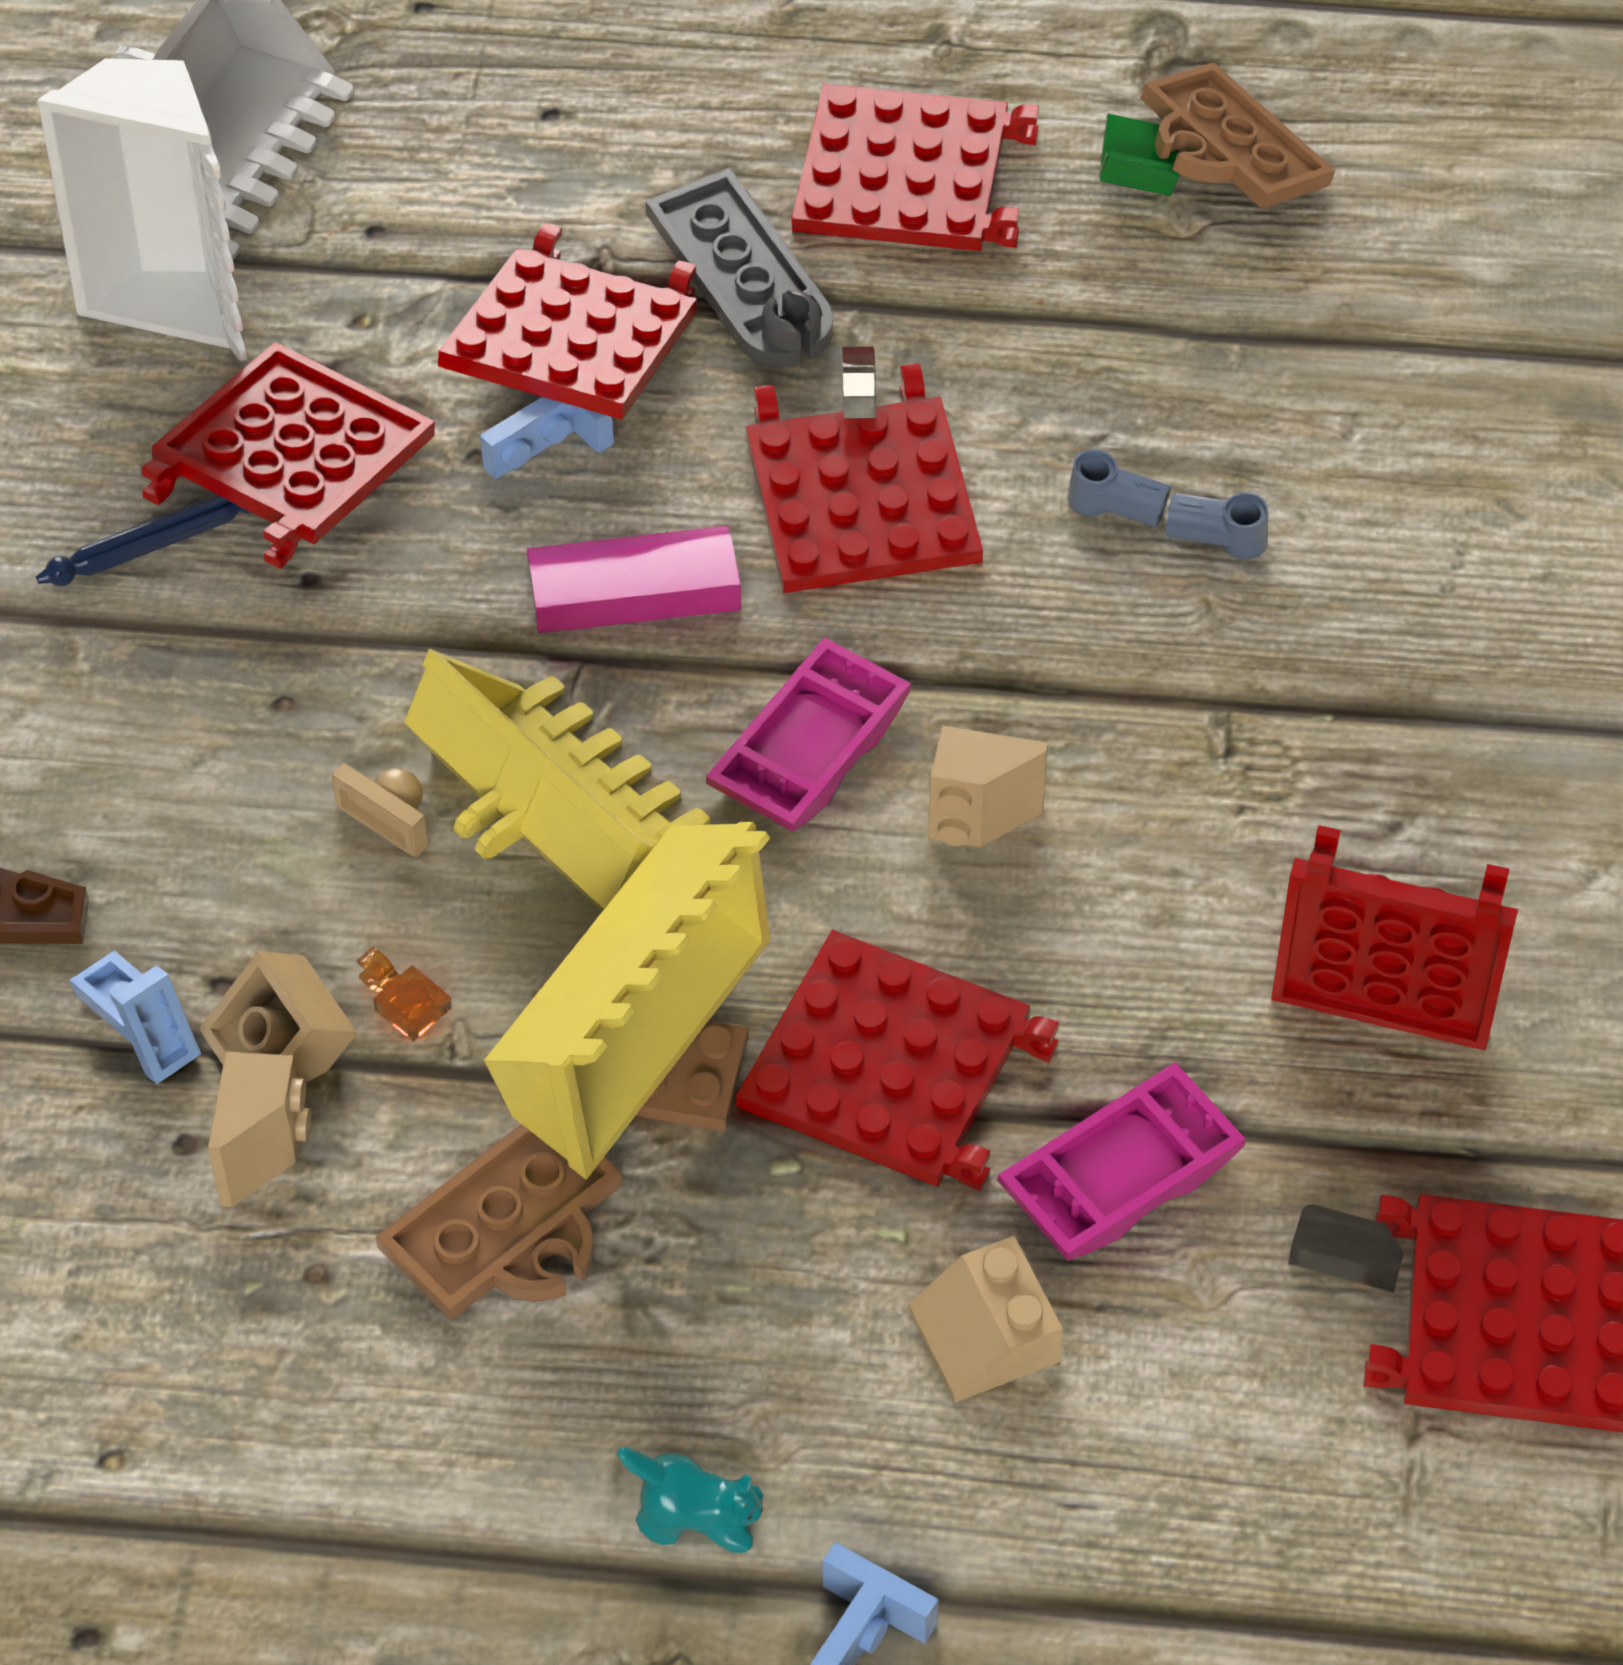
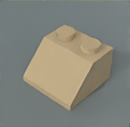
M942 725L930 775L928 839L942 841L951 846L967 845L981 848L1041 815L1045 797L1048 743Z
M258 951L199 1027L200 1032L222 1065L226 1051L291 1055L294 1058L297 1078H304L306 1083L326 1073L357 1034V1031L305 956Z
M229 1051L225 1053L208 1144L221 1207L235 1206L294 1165L297 1161L300 1141L308 1142L311 1109L304 1108L306 1081L304 1078H297L294 1058L291 1055Z
M1015 1236L962 1255L908 1303V1310L955 1403L1060 1363L1063 1327Z

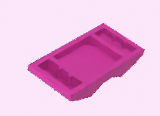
M824 637L706 775V784L794 832L829 804L849 769L859 757L878 745L909 695L911 683Z
M1174 1062L999 1173L998 1182L1061 1255L1069 1261L1119 1240L1142 1217L1162 1203L1193 1192L1245 1146L1246 1139L1180 1066Z

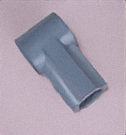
M1091 449L1079 453L1074 459L1067 500L1071 508L1082 515L1098 516L1109 511L1156 527L1159 526L1164 515L1172 486L1119 469L1116 460L1110 454L1102 450Z
M1175 493L1172 495L1169 505L1166 537L1223 545L1226 552L1232 557L1241 560L1253 559L1265 552L1268 546V505L1263 498L1253 493H1238L1226 501Z

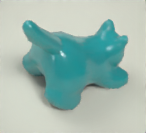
M628 1447L619 1448L617 1456L626 1470L643 1480L640 1493L641 1509L635 1520L639 1530L649 1540L660 1545L675 1544L684 1530L691 1529L705 1534L713 1542L731 1553H745L752 1548L753 1537L744 1527L759 1520L763 1511L761 1502L764 1495L759 1486L751 1485L752 1479L750 1475H743L737 1480L730 1481L716 1474L704 1471L686 1455L669 1452L657 1455L652 1459Z

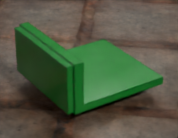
M1108 113L1104 131L1099 181L1171 196L1180 174L1172 170L1178 150L1172 151L1168 158L1160 159L1156 153L1154 143L1160 124Z

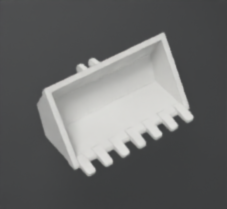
M196 0L156 54L135 47L131 48L129 45H120L113 59L182 60L185 62L219 163L221 178L218 179L224 196L226 210H222L227 226L248 234L256 230L259 225V219L256 215L240 208L239 206L247 199L270 207L278 199V191L275 188L259 181L263 173L290 180L297 172V164L278 154L281 148L286 146L304 153H310L316 146L315 136L297 127L301 120L328 127L335 119V112L332 109L316 101L319 95L324 94L347 101L354 92L351 83L335 76V70L281 0ZM230 240L227 241L234 260L240 249L236 242Z
M105 58L60 90H51L39 98L37 101L77 315L229 348L239 361L247 360L245 345L240 331H243L242 321L236 302L239 301L238 292L231 273L234 271V264L227 241H230L229 230L222 212L226 208L224 196L218 179L221 178L220 167L212 146L211 135L185 62L182 60Z

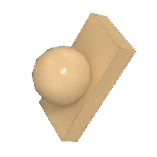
M343 763L331 774L337 808L412 857L417 858L429 846L425 815L418 811L422 801L423 789L419 780L412 772L402 768L387 769L378 775L373 782L346 763Z

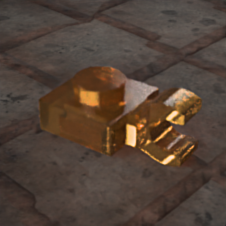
M375 947L370 948L357 960V963L365 969L359 974V979L368 988L378 993L373 999L374 1010L412 1042L452 1008L451 996L413 965L400 975L390 960Z

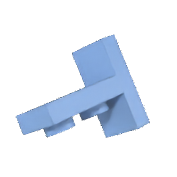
M538 396V400L480 435L483 469L496 480L512 469L523 466L530 458L551 445L560 443L572 432L577 433L599 454L614 445L612 417Z
M113 951L69 980L76 996L132 1043L145 1075L156 1085L201 1055L169 975L156 965L142 974L117 952Z
M837 1542L832 1545L823 1559V1587L851 1603L810 1665H855L864 1651L872 1654L877 1649L887 1631L888 1624L926 1644L937 1627L939 1599Z

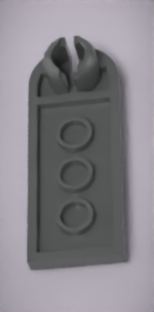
M731 168L645 201L647 217L676 258L697 265L696 274L692 278L693 282L748 357L764 365L786 367L801 363V348L809 359L816 357L826 349L833 335V313L830 304Z

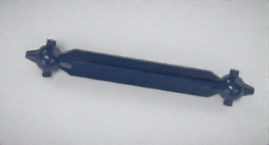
M214 495L82 546L70 558L56 556L49 560L46 568L35 578L38 584L52 583L55 586H66L74 580L75 575L92 576L226 524L240 511L247 514L252 512L219 495Z

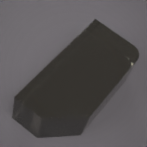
M874 346L842 347L844 418H876Z
M1311 1204L1302 1209L1291 1245L1288 1264L1394 1293L1404 1251L1386 1224Z

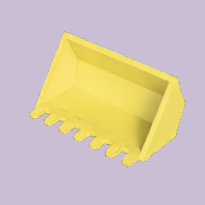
M432 649L428 650L422 665L425 667V671L404 723L436 758L480 798L471 804L467 810L464 809L456 818L453 829L461 838L466 839L475 836L476 832L482 831L498 818H502L492 825L489 830H485L480 838L477 839L478 841L474 849L483 859H491L497 853H501L520 838H523L591 903L603 912L671 825H710V817L700 808H695L683 814L671 823L660 814V812L681 797L680 789L670 781H666L648 790L643 795L638 794L631 787V785L651 771V763L642 755H635L612 769L601 759L622 745V737L613 729L607 728L581 742L573 733L593 719V711L585 703L578 702L555 716L547 711L544 707L565 692L564 684L556 677L550 676L524 690L518 684Z
M754 822L671 825L484 1059L512 1117L567 1159L569 1167L586 1180L770 942L759 851L769 841L770 836L766 831H757Z

